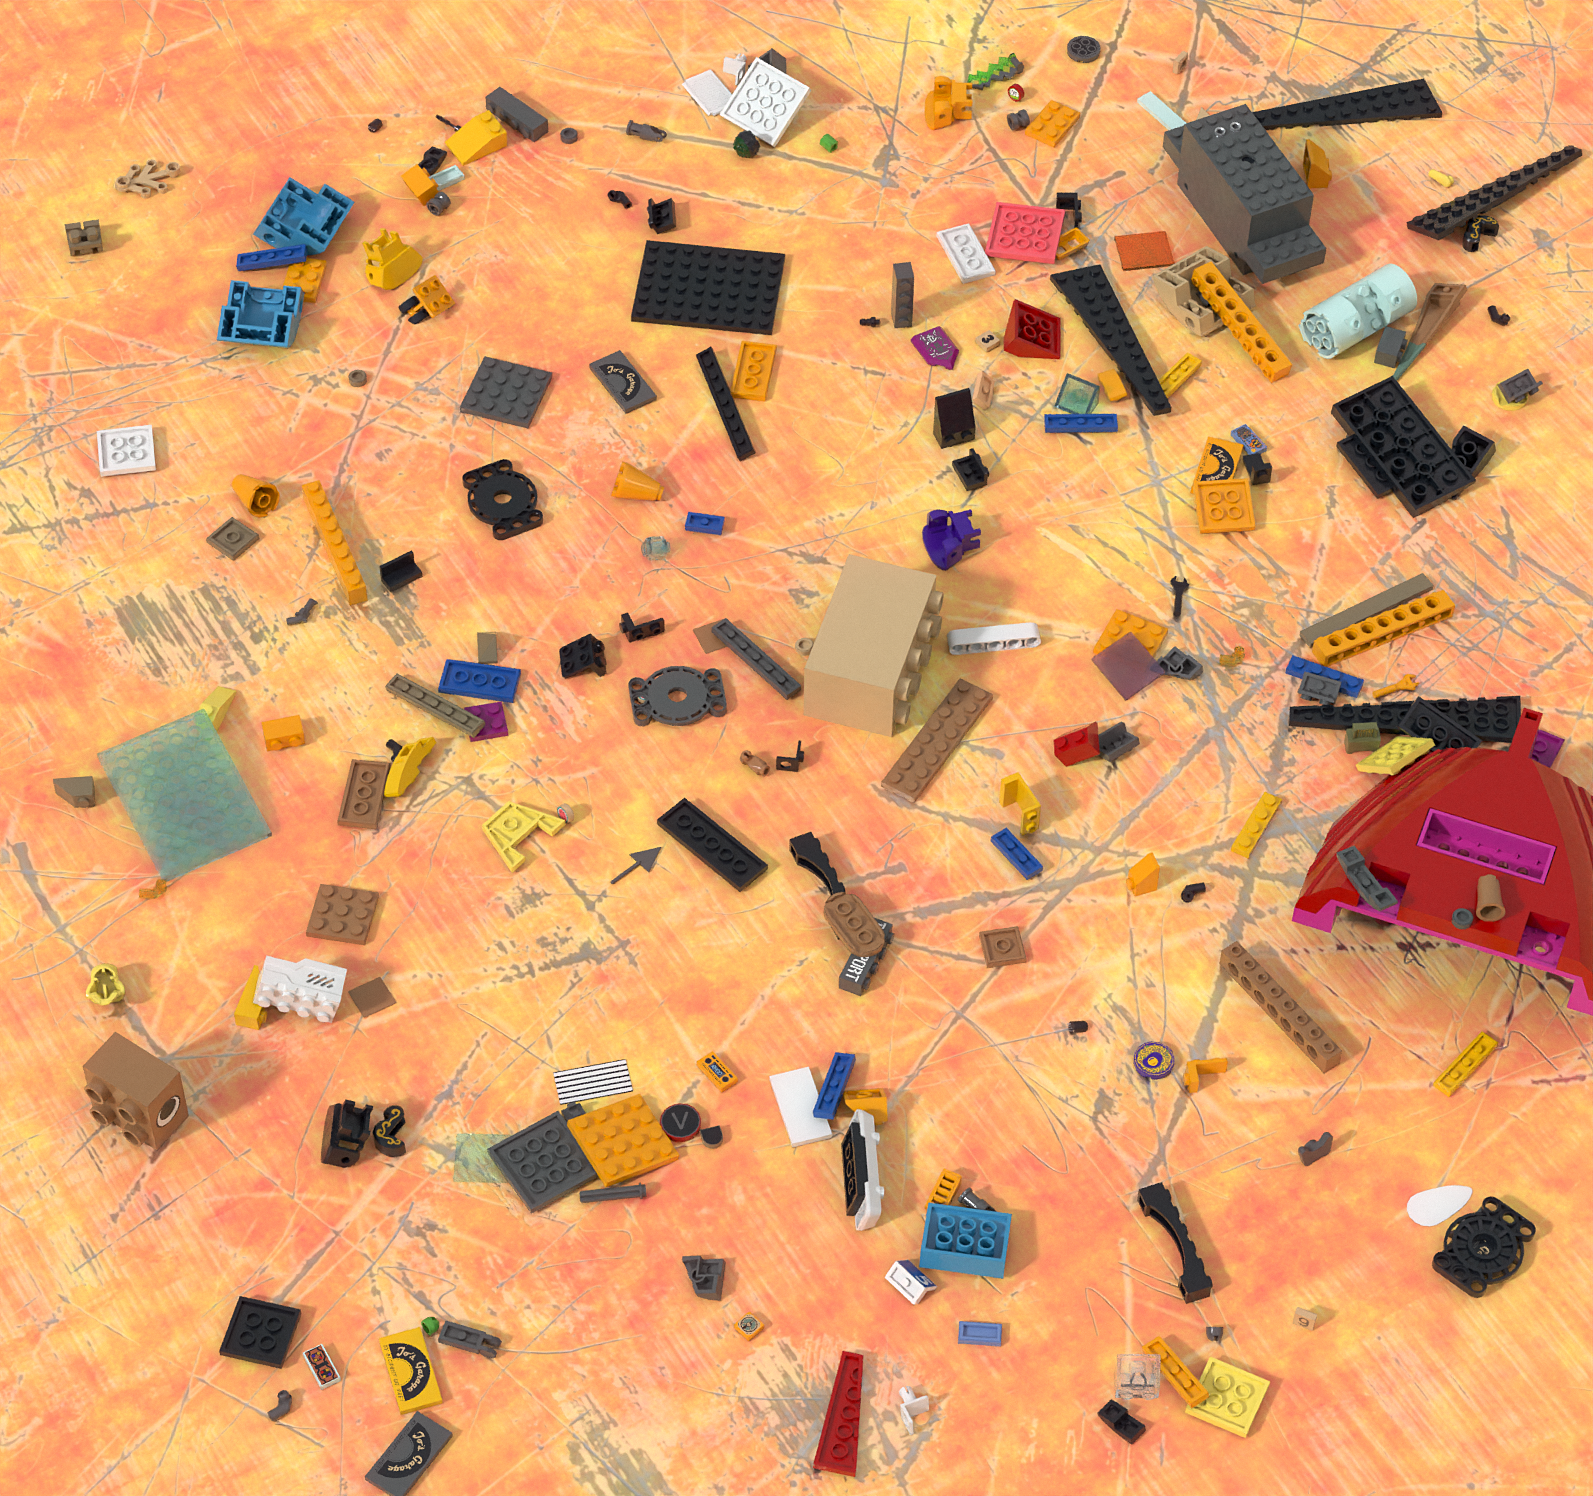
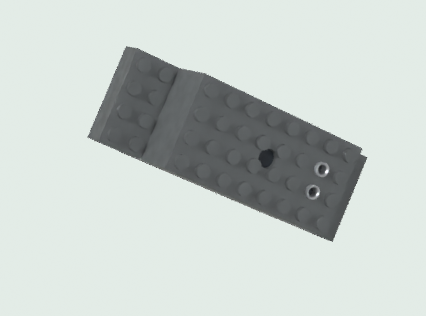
M1246 104L1164 132L1163 148L1179 169L1177 185L1242 275L1254 272L1260 282L1264 284L1324 263L1326 247L1309 225L1314 194Z

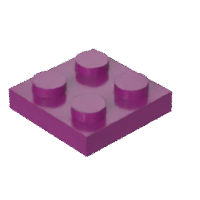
M502 702L464 708V710L483 719L486 724L474 738L469 736L470 742L508 736Z

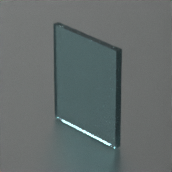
M457 1134L453 1182L509 1183L489 1156L487 1149L512 1135Z

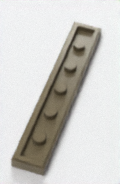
M398 673L385 686L386 690L473 738L486 725L483 719Z

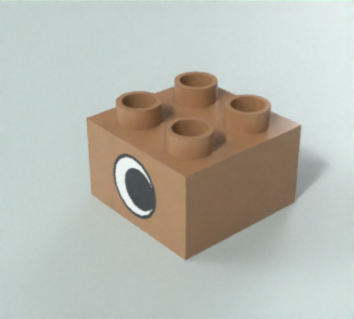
M114 1032L83 1065L87 1082L84 1090L92 1103L90 1114L103 1126L108 1127L111 1123H114L122 1128L123 1136L134 1146L140 1147L145 1143L157 1151L189 1117L180 1072L117 1032Z

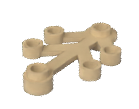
M148 160L142 172L138 164H133L130 166L126 176H120L116 179L115 188L120 192L130 190L140 193L144 199L151 197V190L148 187L137 186V184L156 188L158 193L165 194L168 191L167 184L153 180L165 176H170L171 178L178 177L180 165L177 162H170L166 165L165 170L149 174L157 169V162L155 160Z

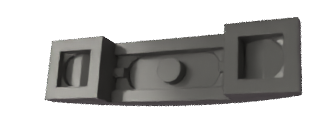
M1355 846L1337 852L1336 856L1348 879L1369 905L1378 911H1382L1398 904V901L1387 887L1382 888L1364 865L1365 859Z

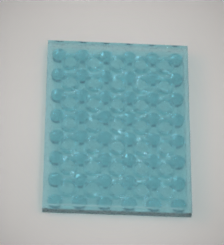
M201 709L97 753L99 762L163 883L272 836V832L205 709Z

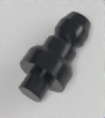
M876 317L860 319V325L876 327V325H880V319H876Z

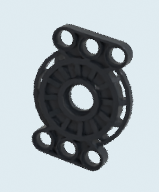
M502 459L468 471L463 475V486L469 490V509L477 519L493 525L492 531L495 539L505 540L538 528L543 524L542 512L535 509L537 505L535 485L523 474L513 471L510 460ZM507 466L509 469L503 471L500 470V467ZM485 472L492 473L489 477L483 476ZM469 478H473L476 481L473 483H468L466 480ZM500 494H507L511 496V499L507 503H498L494 500V497ZM533 516L539 517V520L532 521L530 520V518ZM517 522L523 524L521 527L513 526V524ZM498 529L506 530L501 534L496 532Z
M1492 1196L1486 1197L1482 1202L1481 1212L1463 1215L1449 1226L1443 1242L1444 1252H1438L1434 1255L1432 1267L1437 1273L1471 1297L1480 1298L1484 1296L1487 1285L1508 1280L1518 1271L1524 1256L1523 1242L1533 1240L1536 1232L1535 1225L1499 1199ZM1491 1203L1494 1204L1497 1209L1495 1211H1490L1486 1208L1485 1205ZM1506 1215L1511 1216L1514 1222L1507 1223L1503 1220V1217ZM1528 1228L1531 1234L1524 1235L1520 1232V1229ZM1448 1237L1452 1238L1451 1245L1447 1247ZM1477 1241H1487L1493 1246L1494 1252L1491 1255H1481L1474 1250L1473 1245ZM1517 1249H1520V1258L1516 1256ZM1445 1259L1448 1265L1440 1266L1436 1260ZM1515 1264V1268L1511 1272H1509L1511 1266ZM1461 1271L1465 1274V1277L1458 1279L1454 1276V1272ZM1502 1274L1504 1275V1276H1502V1277H1500V1278L1492 1279L1493 1277H1498V1276H1500V1275H1502ZM1473 1283H1478L1482 1286L1483 1289L1481 1291H1475L1472 1289L1471 1285Z

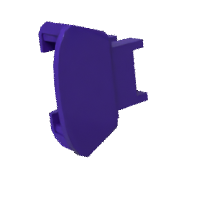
M937 509L927 514V525L923 527L922 539L930 559L939 569L948 570L962 559L965 551L980 548L979 539L971 540V538L981 535L980 528L974 530L971 521L968 519V517L972 516L971 509L954 514L953 511L947 512ZM948 517L951 518V525H947Z

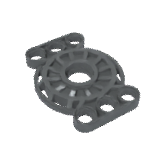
M670 666L654 672L646 681L635 677L628 683L633 720L638 726H647L652 718L662 724L684 726L702 719L708 712L714 717H722L727 712L721 673L715 668L707 669L702 674L690 667ZM715 675L718 678L716 680H709L708 676ZM639 684L642 688L635 690L632 686ZM713 690L720 691V694L712 695L710 692ZM675 691H681L687 696L683 701L675 702L669 699L668 695ZM637 697H643L645 699V702L643 704L639 705L635 703ZM715 705H721L723 709L715 710L713 709V707ZM640 714H645L647 718L641 720L638 719L637 716Z

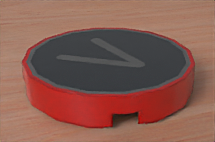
M678 1103L664 1110L660 1118V1126L670 1140L685 1142L693 1139L697 1132L699 1133L701 1117L694 1107Z

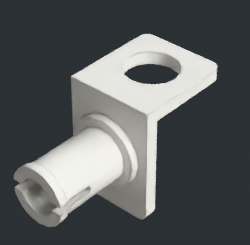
M741 53L735 59L725 57L723 63V72L736 75L735 85L737 86L745 75L747 60L744 54L741 56Z
M906 1386L908 1392H906L904 1387L899 1391V1395L904 1401L903 1404H900L901 1419L909 1434L913 1435V1421L911 1417L929 1410V1398L927 1395L916 1398L912 1387Z

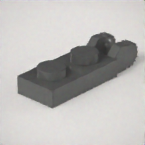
M445 1321L438 1337L439 1343L476 1354L480 1353L484 1357L495 1358L497 1352L492 1348L483 1346V1343L499 1347L502 1342L500 1338L486 1334L484 1331L450 1321Z

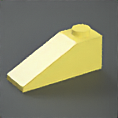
M218 686L202 702L195 716L197 732L212 736L216 735L236 695V690Z

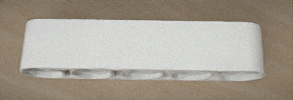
M1032 622L957 629L947 634L949 650L953 655L1033 648L1041 643L1038 625Z

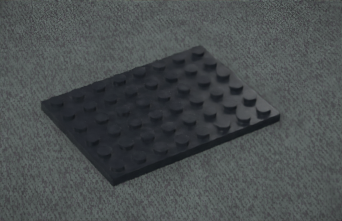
M646 240L631 322L772 335L785 254Z

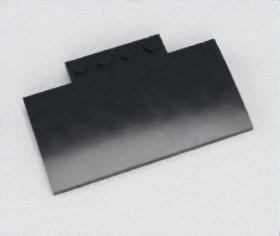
M1393 376L1333 404L1331 414L1349 436L1337 442L1336 447L1377 499L1393 492L1410 515L1415 518L1476 482L1475 478Z

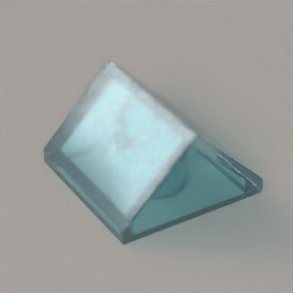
M1067 373L1054 407L1071 414H1092L1099 403L1100 386Z

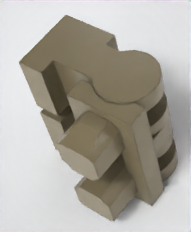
M99 219L84 221V229H81L80 222L64 224L71 256L75 255L76 250H79L80 254L93 253V248H98V252L103 251Z

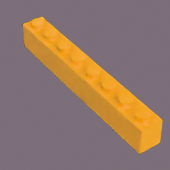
M320 480L303 484V499L349 605L368 601L366 585Z

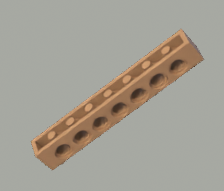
M1238 941L1221 951L1219 964L1324 1074L1340 1063L1342 1050Z

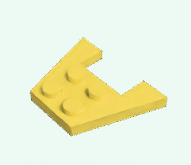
M508 801L482 824V830L513 873L525 862V856L516 851L514 847L537 827L553 837L565 826V820Z

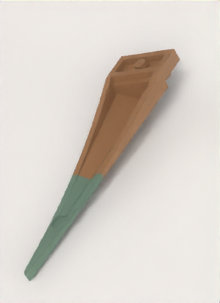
M1435 283L1429 290L1410 342L1393 374L1396 381L1458 308L1461 298L1467 291L1466 285Z

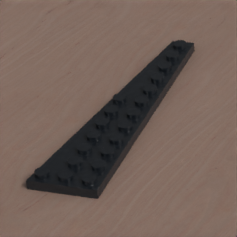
M1424 78L1252 112L1265 130H1275L1277 127L1292 129L1293 126L1302 125V128H1306L1313 124L1333 126L1366 122L1374 123L1382 119L1388 122L1394 121L1396 118H1404V120H1411V117H1420V119L1442 118V111Z
M1500 696L1486 700L1485 697H1479L1478 700L1467 701V698H1459V701H1449L1448 699L1425 700L1482 741L1512 743L1521 717L1520 696ZM1414 701L1381 702V705L1363 703L1362 706L1344 704L1342 707H1334L1333 705L1292 706L1289 709V726L1347 730L1352 728L1353 723L1377 722L1380 733L1408 735L1397 726Z

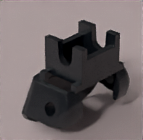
M345 1099L343 1104L337 1103L329 1106L323 1131L321 1163L342 1168L351 1167L356 1164L360 1157V1151H362L364 1143L370 1136L369 1123L373 1106L366 1104L363 1109L354 1107L355 1101ZM340 1140L358 1144L356 1150L340 1147L338 1144Z

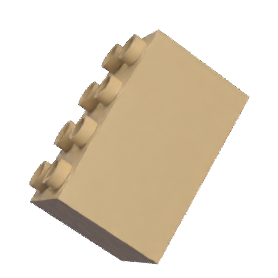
M851 554L848 555L804 668V716L892 737L897 723L906 725L911 709V702H907L909 695H917L922 674L917 672L920 666L927 667L932 652V645L926 643L929 642L931 637L938 638L942 625V616L937 615H939L942 607L944 593L936 591L937 575Z

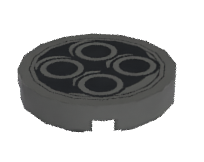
M1077 36L1067 44V54L1076 62L1078 60L1083 61V63L1093 62L1099 57L1100 44L1092 37Z

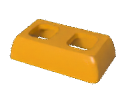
M1078 228L1067 231L1060 235L1058 246L1062 247L1065 252L1061 254L1056 253V259L1062 260L1085 248L1090 240ZM1076 240L1079 245L1072 248L1068 242Z

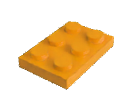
M1050 100L1025 129V135L1055 148L1078 121L1080 112Z
M306 258L305 262L289 264L283 286L301 287L305 293L303 302L316 303L327 266L326 260Z

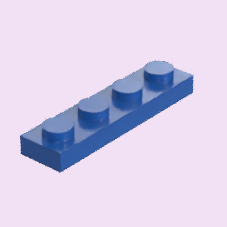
M305 244L238 254L236 267L238 271L305 262L307 247Z
M1044 414L1045 433L1117 432V414Z
M1292 655L1285 672L1300 679L1303 678L1305 671L1340 681L1342 683L1339 692L1355 698L1358 697L1364 684L1363 679Z
M835 1052L813 1109V1116L815 1118L834 1120L856 1061L855 1054Z

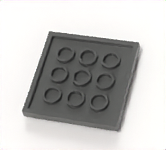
M484 356L460 405V412L528 429L551 382L552 372Z
M559 1111L487 1149L491 1159L531 1214L599 1177Z

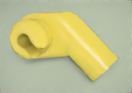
M1434 169L1429 171V177L1435 179L1444 187H1450L1454 183L1452 176H1446Z

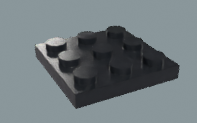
M239 1296L219 1350L220 1355L282 1369L302 1314L301 1309Z

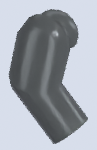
M282 1390L278 1393L277 1407L267 1412L272 1422L290 1411L292 1396L287 1390Z

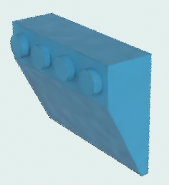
M928 1203L919 1267L1003 1279L1012 1214Z

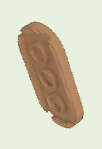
M838 892L826 900L824 917L852 954L859 957H871L882 950L885 943L884 931L859 897L854 894H846V892Z

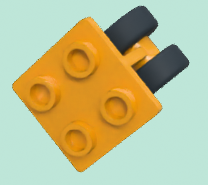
M434 275L414 287L412 290L416 296H412L398 308L402 314L408 312L411 316L408 321L415 325L428 317L429 314L432 318L436 317L455 305V302L437 276Z

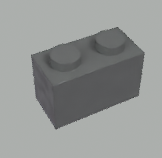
M1385 326L1376 350L1374 363L1395 368L1396 363L1401 362L1403 355L1401 350H1405L1408 342L1405 339L1406 331Z

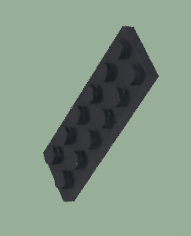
M685 797L657 819L659 827L739 892L768 870V864Z

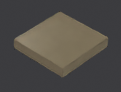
M231 517L208 536L206 541L209 545L234 561L259 540V535Z

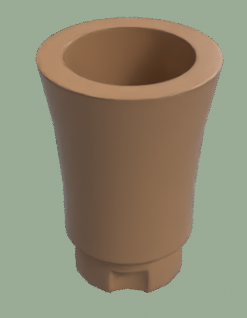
M1491 874L1481 876L1477 886L1478 904L1476 915L1483 921H1497L1505 915L1499 881L1496 879V876Z

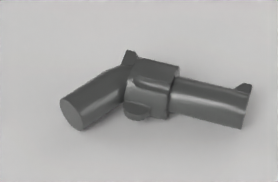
M310 598L304 608L296 612L294 617L286 618L287 625L301 622L307 623L310 610L318 602Z

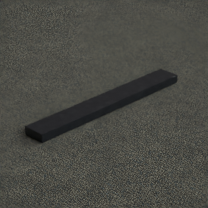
M709 347L696 354V357L739 461H742L755 454L756 451L714 349Z

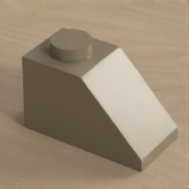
M93 776L53 779L55 793L73 807L86 808L95 806Z

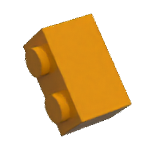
M416 164L402 174L401 178L419 202L425 206L439 192L437 190L439 186L433 178H428L430 174L425 168L421 169Z
M300 715L261 722L267 752L305 744Z

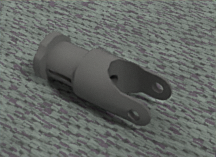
M633 120L628 122L626 129L627 135L640 136V139L661 142L667 136L664 130L648 124L634 123Z
M970 1187L958 1198V1201L965 1204L968 1208L997 1212L984 1199L977 1197Z

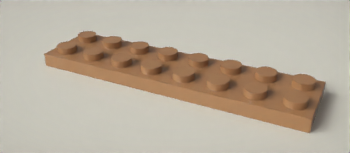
M960 678L881 781V787L915 803L991 702L993 694Z

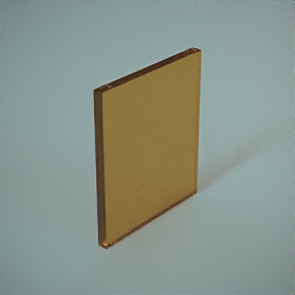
M1165 231L1114 236L1123 271L1169 267L1175 264Z

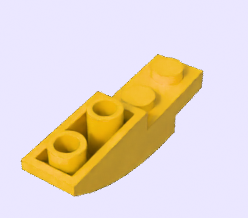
M434 737L421 738L416 743L404 745L389 771L384 791L385 797H399L403 795L408 785L415 781L416 776L420 773L417 766L421 764V760L432 751V748L437 743Z

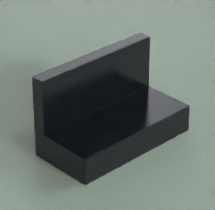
M412 550L379 566L381 581L390 592L423 577L422 571L414 562Z

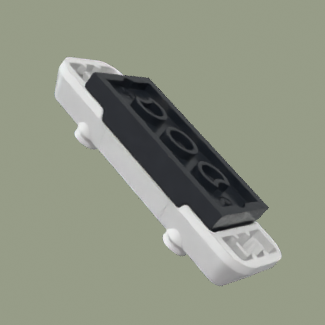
M861 1109L855 1111L850 1121L849 1129L841 1143L846 1215L855 1216V1226L858 1231L875 1226L881 1215V1199L884 1197V1187L879 1186L876 1150L880 1135L875 1132L874 1116Z

